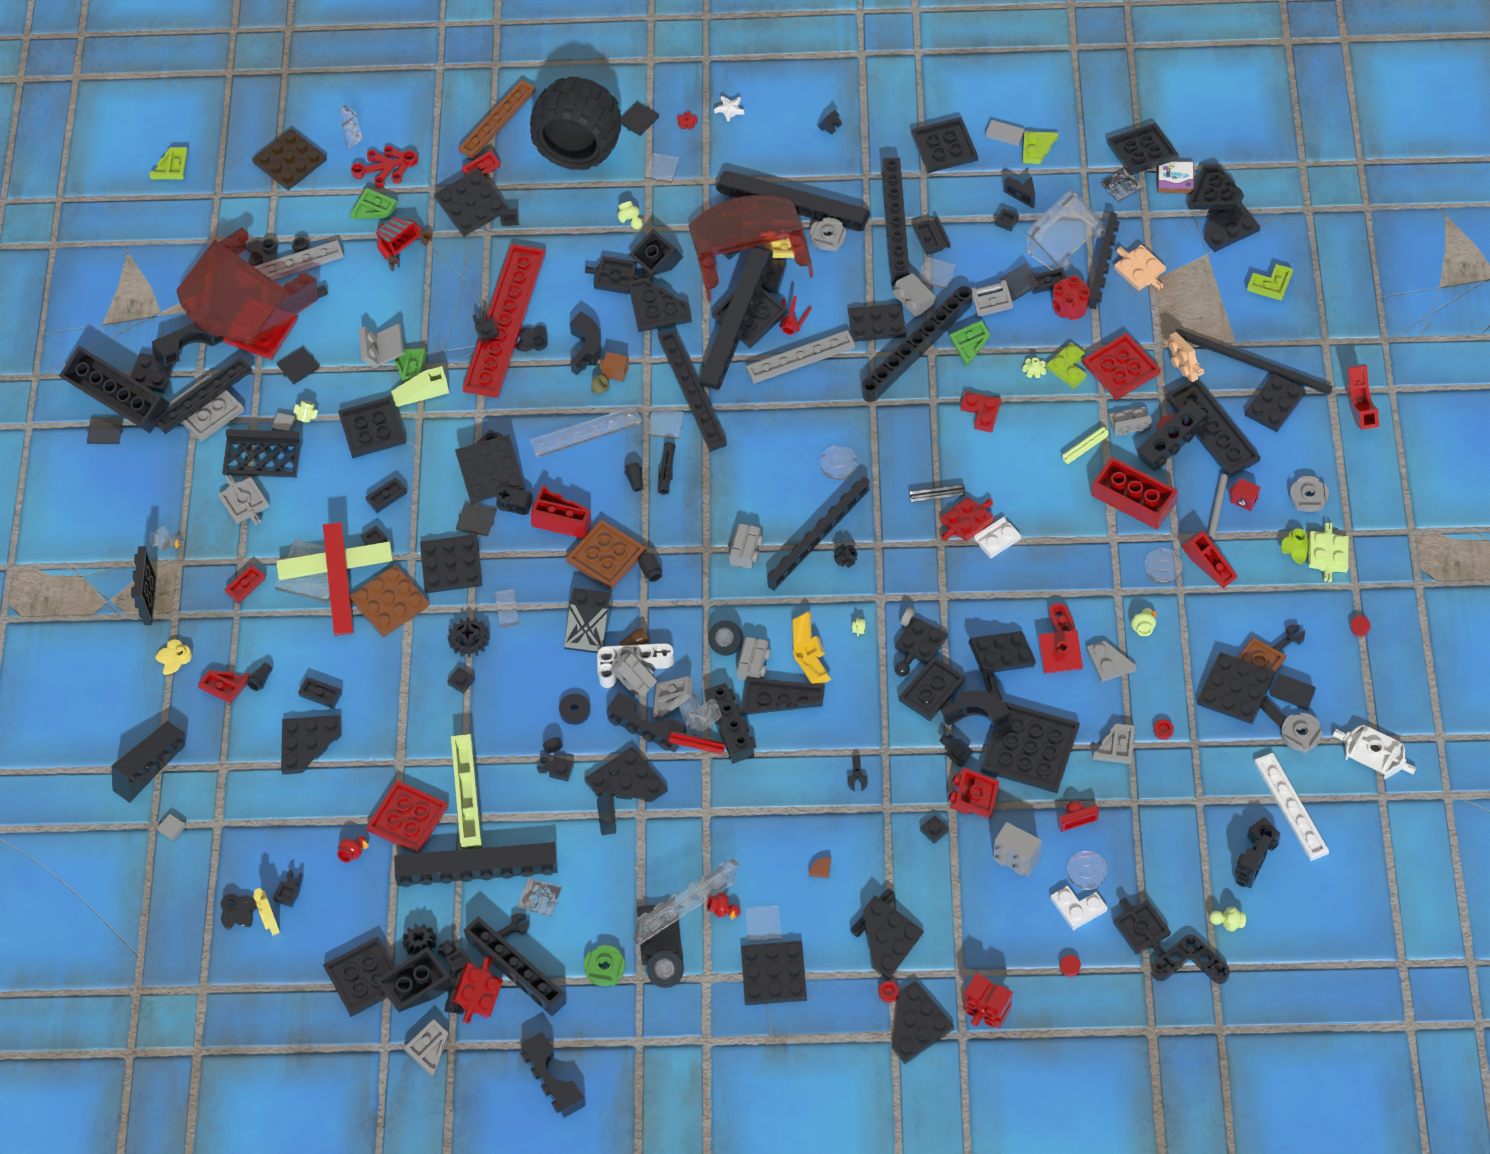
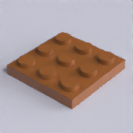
M601 519L569 554L566 562L612 591L638 562L640 557L646 553V547Z
M396 565L350 595V601L382 637H385L430 606L426 598Z

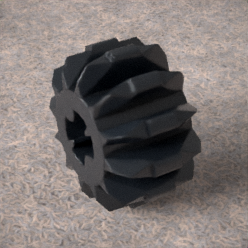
M415 923L414 929L408 927V933L403 934L404 941L402 945L408 955L413 954L414 956L426 947L433 952L432 948L437 946L435 942L437 936L433 933V928H427L424 923L421 927H418Z

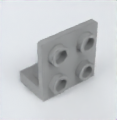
M396 324L377 334H374L366 327L358 329L361 359L371 367L377 368L404 355L401 325Z

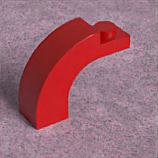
M1367 365L1348 366V383H1346L1350 409L1356 425L1361 430L1379 427L1378 408L1374 406L1369 391Z

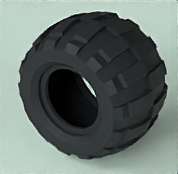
M573 76L557 79L548 88L543 90L532 109L530 116L532 143L543 157L555 165L571 170H588L592 166L597 167L610 155L617 144L621 132V110L618 107L619 103L609 93V90L590 79Z

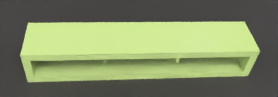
M471 734L451 736L462 850L483 848Z

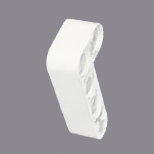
M645 644L602 647L597 654L600 685L604 688H611L616 684L617 676L610 669L625 653H636L642 659L641 663L650 669L670 668L674 664L672 646L669 644Z

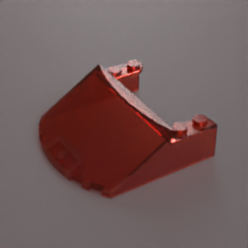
M769 195L739 197L709 208L688 225L708 302L711 301L709 289L715 288L719 283L713 256L789 238L796 264L807 266L809 277H813L811 258L793 200Z
M240 228L220 242L214 239L177 288V296L187 316L204 331L216 337H226L228 341L233 343L235 340L243 341L244 345H252L318 300L316 278L307 273H300L297 278L291 282H286L283 287L238 256L246 250L245 242L249 238L248 232Z

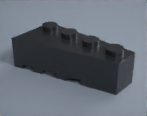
M166 721L111 766L113 791L130 803L174 756L184 748L185 733L169 721Z

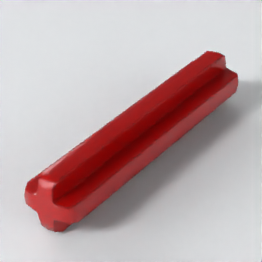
M671 732L669 734V743L722 754L725 751V744L722 742L678 732Z

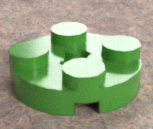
M601 945L592 952L590 951L584 960V970L587 979L599 986L616 985L625 972V960L620 951L609 945ZM604 962H608L609 968L603 970L602 967H599Z

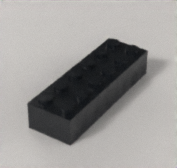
M81 346L77 347L59 375L69 384L149 434L156 426L153 419L166 411L170 402Z

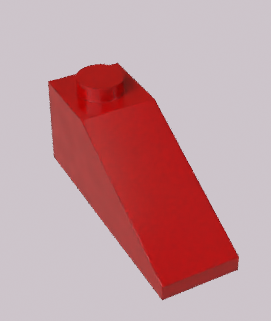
M1204 531L1192 535L1181 545V548L1191 561L1222 588H1225L1238 577Z

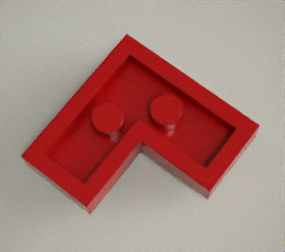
M965 391L961 411L978 414L974 429L993 433L1001 399Z

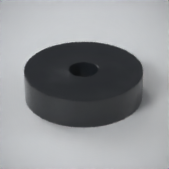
M581 694L567 695L559 704L560 717L568 724H581L590 716V703Z

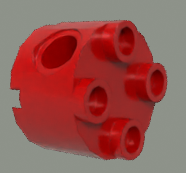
M1077 276L1062 279L1055 284L1052 304L1054 312L1063 319L1067 317L1069 320H1075L1084 316L1088 310L1090 296L1087 284Z

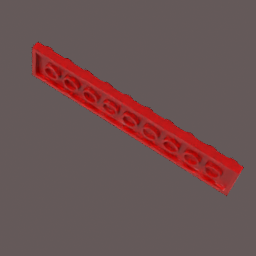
M515 244L510 245L487 314V320L492 319L499 337L483 343L479 338L462 388L463 392L499 398L546 256L545 249Z

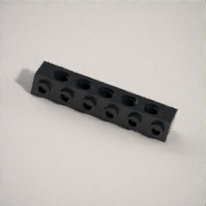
M479 916L464 929L466 941L484 957L492 959L494 966L550 1016L553 1017L567 1003L565 993Z

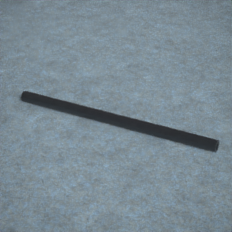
M1178 328L1175 331L1189 343L1269 373H1275L1280 377L1330 395L1333 389L1331 385Z

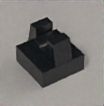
M836 110L832 111L818 125L820 130H826L832 135L836 131L833 125L837 128L842 125L838 118L840 114Z

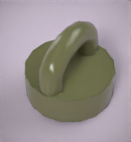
M599 374L593 377L591 384L592 392L594 394H602L609 389V381L604 375Z

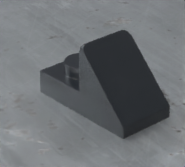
M1008 176L1004 181V192L1027 206L1034 208L1036 195L1032 176L1024 184Z

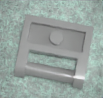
M1006 279L1001 280L997 284L977 289L976 287L971 288L972 299L978 317L1013 309ZM1002 290V291H1000V292H996V293H992V294H988V295H984V296L978 297V295H982V294H986V293H990V292Z

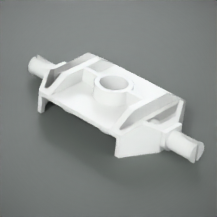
M1366 725L1358 726L1347 734L1336 729L1333 737L1345 743V760H1348V757L1381 772L1385 774L1384 779L1400 770L1414 775L1417 767L1406 763L1405 746L1403 743ZM1372 745H1377L1380 747L1381 750L1375 752L1371 750L1370 747Z

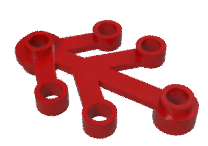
M386 146L383 150L385 156L378 154L375 150H369L366 154L368 161H379L381 163L366 167L362 163H355L351 166V173L354 178L362 179L365 174L383 170L374 179L375 186L383 188L385 186V179L394 167L400 166L397 172L392 173V182L399 184L402 182V175L408 167L415 166L419 158L412 150H407L403 153L392 146ZM395 156V157H397L398 159L392 160V159H390V157Z

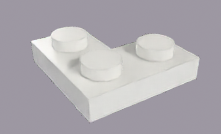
M1068 886L1052 894L1050 898L1072 930L1107 912L1108 909L1097 892L1078 901Z

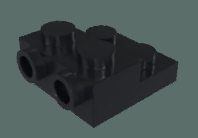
M1263 834L1260 841L1256 840L1253 849L1247 848L1245 854H1240L1235 874H1237L1235 882L1237 885L1252 888L1266 859L1271 837Z

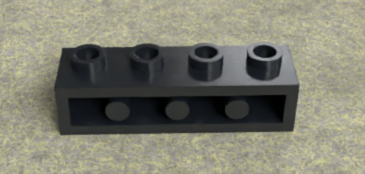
M726 683L704 690L706 704L725 744L732 764L754 757L756 743L754 738L748 735L749 727L746 720L742 721V711L739 704L735 705L734 700L736 698L733 690L729 689Z

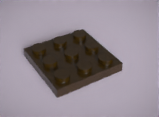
M290 129L252 158V161L257 167L289 191L327 161L326 155Z

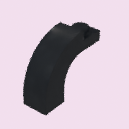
M581 311L569 323L571 334L584 342L583 348L570 361L571 371L576 375L585 370L588 363L595 366L602 352L601 336L597 324L591 317Z
M967 691L955 695L956 703L947 705L944 709L940 710L947 726L971 715L986 717L996 731L1013 723L1011 713L1006 704L996 695L985 691Z

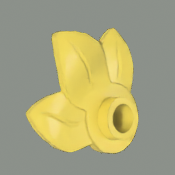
M173 639L167 642V648L159 650L155 659L164 664L163 674L168 675L178 671L181 664L188 663L192 658V653L188 646L182 645L181 641Z

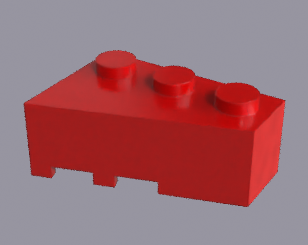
M542 485L530 511L531 527L584 539L591 527V510L572 500L568 501L562 498V495L558 492L555 494L549 491L548 487Z

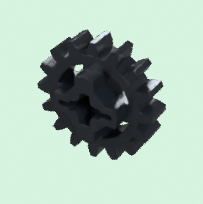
M467 617L466 621L459 619L460 624L453 623L454 629H449L450 635H447L450 649L453 648L455 654L460 652L461 657L467 654L468 658H471L472 653L478 656L479 650L484 652V646H489L490 634L488 633V627L484 626L483 621L478 623L477 618L470 621V618Z

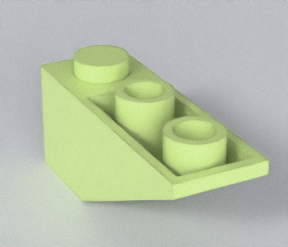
M443 367L425 370L392 390L391 393L395 407L448 394L449 390Z

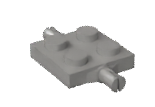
M229 475V478L227 476L225 480L229 487L219 493L218 497L235 524L251 518L254 525L260 524L262 521L257 514L269 508V505L253 479L250 477L244 481L236 482L232 475Z

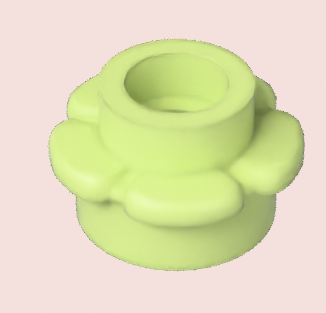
M859 617L856 618V621L852 622L853 633H856L857 636L865 634L866 630L865 619H859Z

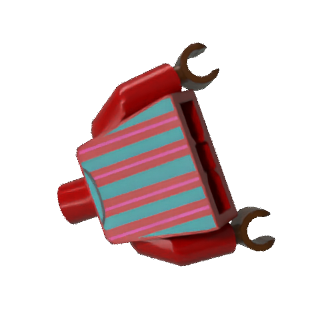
M392 218L386 224L381 223L376 231L378 236L376 239L377 248L385 260L388 259L391 271H394L392 264H397L400 268L399 260L392 257V255L396 256L420 236L422 237L421 242L425 246L428 245L427 239L432 241V234L428 231L423 232V228L412 219Z

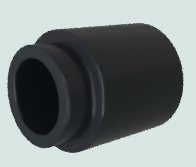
M653 553L643 554L638 564L645 578L649 582L658 581L663 576V570L656 555Z

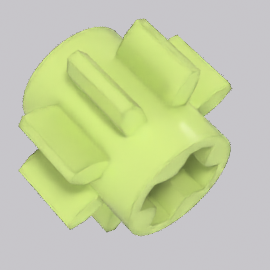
M301 401V404L295 405L293 413H296L298 420L310 422L311 419H316L318 410L314 408V403Z

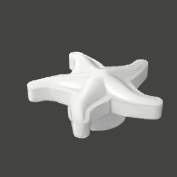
M721 96L723 105L714 109V113H723L727 121H730V118L736 114H744V110L738 107L741 101L740 97L730 101Z

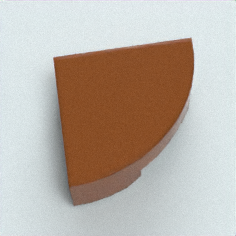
M831 857L817 860L810 868L809 877L829 878Z

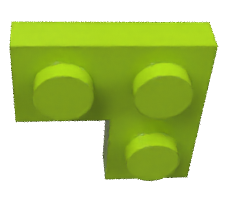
M1276 264L1271 278L1253 273L1247 291L1282 301L1294 269Z
M1071 342L1047 363L1046 369L1075 389L1086 379L1087 374L1075 366L1085 357V352Z

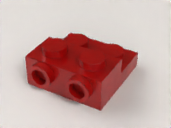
M963 767L952 778V784L955 786L948 796V801L951 802L950 808L967 815L972 812L989 819L993 814L1000 781Z

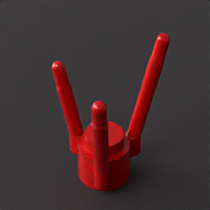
M797 296L793 297L789 316L786 318L784 316L781 319L780 329L785 334L793 335L795 332H799L801 325L812 309L808 307L800 321L797 322V318L793 316ZM782 298V305H784V306H785V298Z

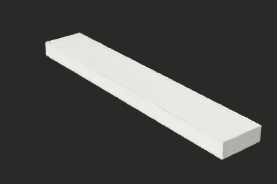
M1270 753L1255 759L1254 763L1309 860L1312 861L1329 854L1327 846L1275 755Z

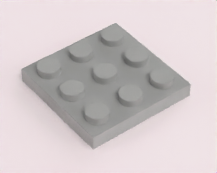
M209 374L204 379L199 381L197 384L192 386L190 389H188L180 396L175 398L173 401L170 402L167 409H169L171 406H173L178 401L183 399L185 396H187L189 393L194 391L196 388L201 386L203 383H205L213 376ZM226 390L183 421L182 424L202 442L245 410Z

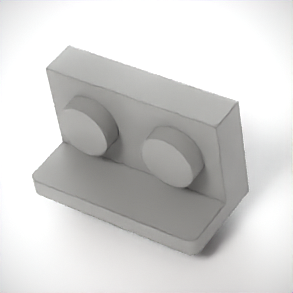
M1145 407L1109 414V421L1114 436L1151 429L1152 418L1148 416Z

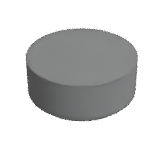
M907 608L901 619V625L907 627L915 615V609Z

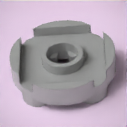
M823 218V221H816L810 229L812 245L821 250L835 252L839 250V247L846 240V229L835 218ZM831 232V236H825L824 234Z
M1303 476L1291 486L1290 500L1298 511H1321L1328 501V487L1325 483L1323 485L1316 477ZM1307 491H1310V493L1314 495L1309 497L1305 494L1307 493Z
M1307 713L1288 716L1281 730L1282 741L1290 748L1302 753H1307L1315 748L1322 736L1319 721ZM1304 729L1306 735H1300L1296 730L1301 731Z

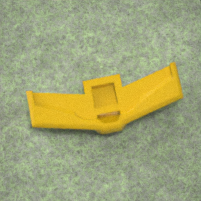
M807 611L792 620L793 655L810 683L822 685L832 678L818 659L825 655L820 638L817 636L812 638V614Z

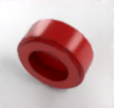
M1363 616L1353 618L1350 625L1351 632L1356 636L1367 635L1371 626L1370 621Z
M1158 720L1154 725V735L1158 739L1167 740L1172 737L1174 726L1169 720Z
M1067 955L1061 959L1060 971L1063 975L1074 977L1080 972L1081 962L1076 956Z
M892 981L883 982L878 989L879 998L886 1003L896 1001L899 997L898 985Z

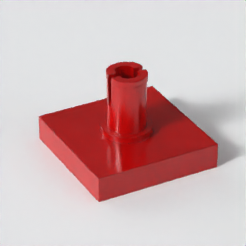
M1077 630L1038 635L1044 674L1083 669Z

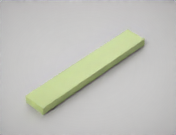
M390 542L345 549L347 569L393 561ZM325 553L276 561L279 580L327 572Z

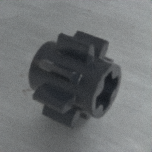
M842 543L836 548L834 560L839 566L844 567L846 565L849 568L855 564L858 553L852 545L845 546Z

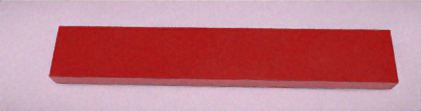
M342 522L322 524L334 636L354 634Z

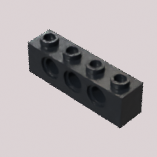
M1191 400L1137 449L1138 457L1153 471L1163 467L1168 458L1176 455L1185 443H1189L1199 430L1205 429L1208 424L1207 413ZM1185 423H1191L1190 426H1184ZM1172 435H1177V436H1178L1177 438H1174V439H1173V438H1170ZM1160 447L1165 448V449L1162 450V451H1158V450H1157V449L1160 448Z

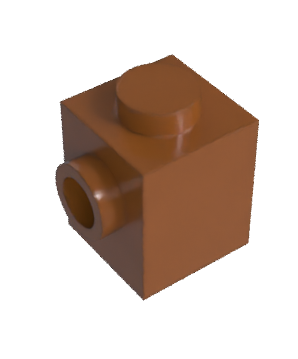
M607 352L605 358H602L600 362L602 375L609 379L624 382L629 369L628 356Z

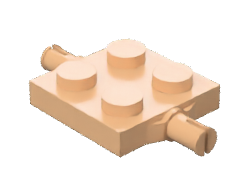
M1140 245L1129 253L1123 247L1117 249L1116 252L1123 258L1114 265V269L1136 290L1140 291L1150 284L1157 288V290L1163 288L1164 285L1157 278L1166 271V266L1145 247Z
M1177 332L1170 334V338L1166 340V345L1172 351L1171 362L1173 366L1177 367L1182 375L1191 382L1198 380V375H1203L1204 369L1199 366L1196 360L1195 349Z

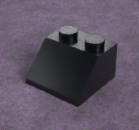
M654 229L629 254L631 258L652 276L672 270L683 258L682 254Z

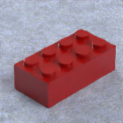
M1111 457L1093 482L1091 496L1158 530L1175 506L1178 490Z

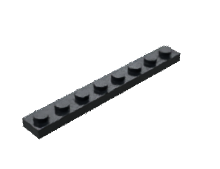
M672 330L658 335V341L709 452L727 446L725 437L676 331Z
M863 476L860 481H856L851 490L842 495L840 502L836 506H832L828 514L817 522L816 527L812 531H808L804 539L793 547L792 552L782 558L777 568L769 572L767 579L770 589L775 591L870 491L869 479Z

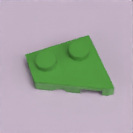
M366 188L352 210L350 217L353 220L390 218L398 203L395 199Z
M981 320L950 334L949 339L965 366H968L990 339V333Z
M425 348L404 349V355L394 359L403 383L423 372L427 355Z

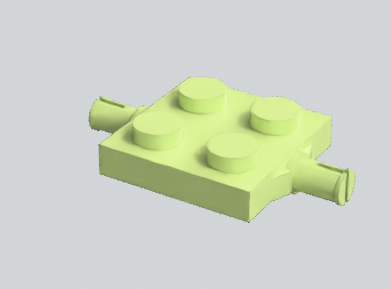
M1325 523L1324 533L1311 531L1309 534L1308 567L1324 571V581L1327 582L1328 580V582H1331L1332 572L1347 573L1349 536L1333 534V524Z

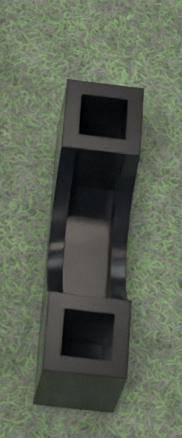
M214 314L152 341V353L163 367H167L180 361L179 353L188 344L199 342L212 347L224 342L223 338L227 334V327Z
M618 692L606 710L609 722L615 726L620 725L631 734L636 733L642 736L647 742L658 744L666 751L670 750L675 753L680 745L669 743V734L671 732L687 734L686 725L670 717L657 723L646 722L636 714L635 700Z
M543 1032L521 1043L522 1052L520 1055L526 1064L530 1063L532 1067L530 1071L535 1080L540 1079L543 1084L541 1089L545 1096L548 1097L550 1095L553 1102H551V1105L556 1113L560 1112L563 1118L586 1106L584 1097L574 1081H558L548 1073V1066L554 1057V1052Z

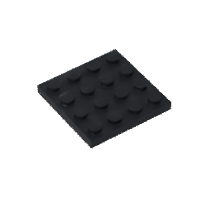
M1004 702L1011 713L1013 723L998 731L994 729L981 766V772L1058 794L1080 723Z

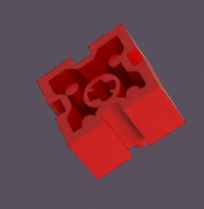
M976 973L964 992L963 1010L973 1017L971 1020L973 1026H978L982 1018H984L983 1021L986 1025L990 1027L995 1026L1000 1029L1012 1009L1011 1000L1013 992L999 984L996 986L991 983V980Z

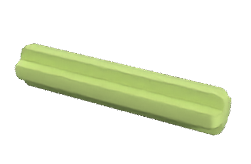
M1101 427L1062 454V460L1069 464L1108 437V430L1105 427Z

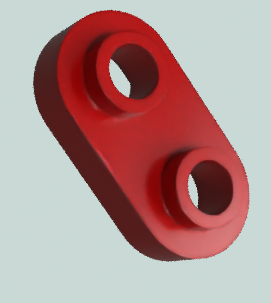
M1062 603L1053 604L1049 609V618L1055 633L1063 632V630H1075V624L1067 606Z

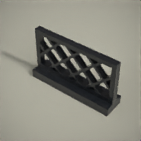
M226 429L227 441L223 475L297 478L300 448L303 444L300 432ZM231 444L240 445L242 448L235 454L230 451ZM252 445H257L260 450L251 455L247 449ZM270 446H276L279 450L270 456L266 449ZM288 447H296L295 452L290 456L284 452ZM246 452L250 457L241 463L237 457ZM264 452L268 458L260 464L255 458ZM282 453L287 459L278 465L274 458ZM233 460H236L239 464L234 470L228 469V464ZM252 460L258 465L254 470H247L245 467ZM272 461L276 467L272 471H266L263 467ZM291 462L293 472H285L282 467Z

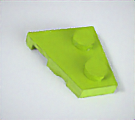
M170 147L165 156L159 160L155 171L150 172V179H184L188 158L187 147Z

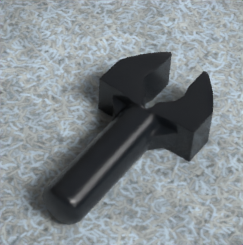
M1290 625L1286 628L1287 636L1274 645L1273 648L1281 651L1291 642H1296L1300 645L1304 641L1305 630L1299 635H1293V633L1299 630L1300 625Z
M854 755L853 775L848 776V786L851 790L855 791L854 783L858 779L861 782V791H863L868 785V777L861 774L860 756Z
M516 913L512 915L511 924L497 931V933L502 938L514 931L520 932L521 935L525 934L530 927V921L528 920L522 925L518 923L526 919V914Z

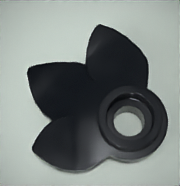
M267 238L263 241L255 240L247 244L245 249L252 253L248 264L257 266L275 260V253L278 250L277 242Z
M538 325L534 329H521L519 333L521 341L516 345L515 349L523 352L533 348L537 351L544 350L548 345L546 328Z
M225 895L221 900V909L223 910L221 922L223 926L228 930L235 923L240 926L251 927V911L258 908L257 902L250 896ZM233 901L235 905L230 907L227 905V902Z

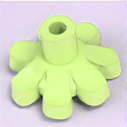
M1038 358L1026 359V365L1023 366L1022 371L1027 372V377L1031 378L1034 374L1035 378H1040L1041 374H1046V369L1044 368L1046 366L1045 361L1039 362Z

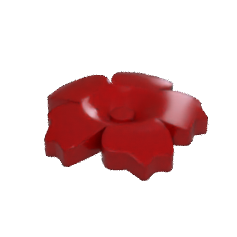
M688 111L683 116L678 115V127L681 129H692L695 123L698 122V117H695V115L691 116V112Z

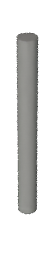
M1226 474L1220 475L1208 532V538L1211 541L1215 540L1228 479Z

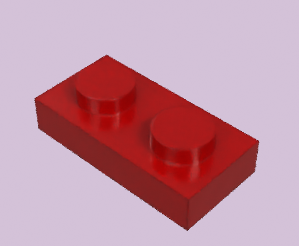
M489 151L463 166L461 171L466 176L479 169L486 176L500 168L501 163L492 151Z
M251 564L224 589L225 593L237 603H240L266 579L265 574Z

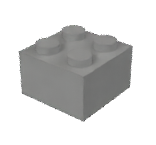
M1006 822L994 841L993 859L1002 866L1012 868L1017 874L1029 877L1041 859L1042 840Z

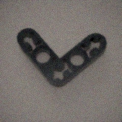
M1194 935L1183 937L1153 964L1151 971L1154 979L1165 981L1191 960L1217 984L1227 982L1230 974L1229 967ZM1187 942H1188L1189 944L1194 943V948H1193V947L1187 948ZM1178 954L1182 959L1179 962H1173L1170 956ZM1202 955H1207L1211 958V961L1205 964L1199 958ZM1167 962L1168 966L1165 968V972L1157 973L1158 968L1163 969ZM1217 971H1218V972L1224 971V975H1223V976H1222V975L1217 976L1216 973H1217Z

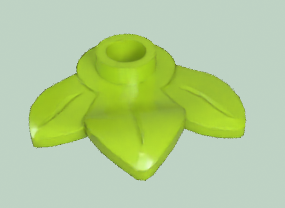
M1302 529L1292 530L1288 537L1284 538L1281 542L1282 553H1291L1292 559L1298 564H1303L1309 554V539H1307V534Z

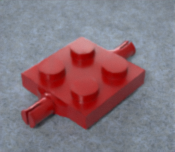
M966 497L941 516L940 522L948 529L940 535L942 540L947 541L953 535L960 537L965 542L970 540L994 521L993 515L986 511L994 505L993 501L988 498L984 503L978 504L969 497Z
M487 957L484 958L481 968L469 962L464 965L452 999L453 1002L461 1005L466 1010L462 1022H465V1024L471 1023L473 1014H479L485 1018L491 1017L503 982L502 979L489 972L492 959Z

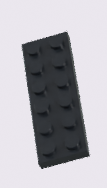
M1199 380L1190 381L1166 393V400L1176 412H1179L1192 400L1207 413V426L1202 431L1199 430L1195 436L1228 477L1260 462V455Z

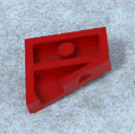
M209 670L199 681L198 688L231 704L246 687L247 677L251 673H245L244 676L234 675V672Z

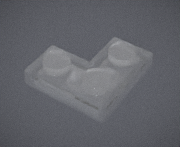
M691 693V697L679 705L686 728L691 736H698L722 717L716 700L710 699L701 706L697 695Z

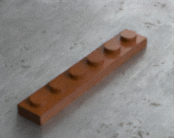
M521 80L458 147L459 152L474 159L536 92V88Z

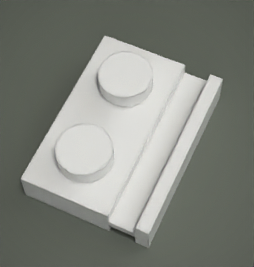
M1005 517L974 536V541L979 544V547L990 559L1021 539V535L1006 521Z

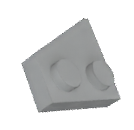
M1106 641L1087 646L1086 651L1101 682L1135 672L1137 669L1133 662Z
M1115 723L1110 730V734L1104 738L1099 749L1093 753V760L1131 764L1135 726Z

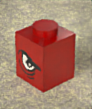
M1240 478L1237 484H1233L1229 491L1231 495L1230 503L1251 511L1259 498L1261 487Z

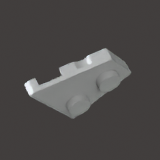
M687 676L657 683L653 718L657 721L662 719L688 700L692 693L693 679Z
M433 1019L404 1047V1051L431 1077L436 1073L448 1038V1032Z

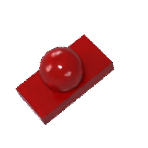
M1070 801L1065 808L1066 815L1059 817L1058 827L1063 832L1097 821L1099 817L1098 806L1094 805L1085 808L1080 801Z

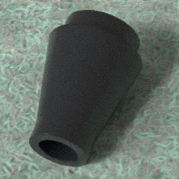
M637 462L627 464L624 473L634 492L643 490L642 467Z
M263 663L247 677V686L254 691L263 689L273 670L268 663Z

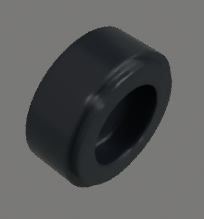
M555 737L545 741L542 746L545 753H554L563 747L561 738Z

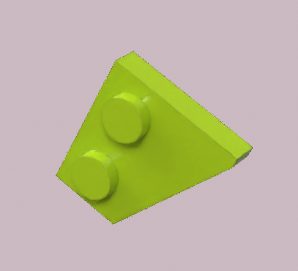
M1025 131L1023 163L1041 164L1045 155L1051 150L1053 143L1057 142L1059 133Z

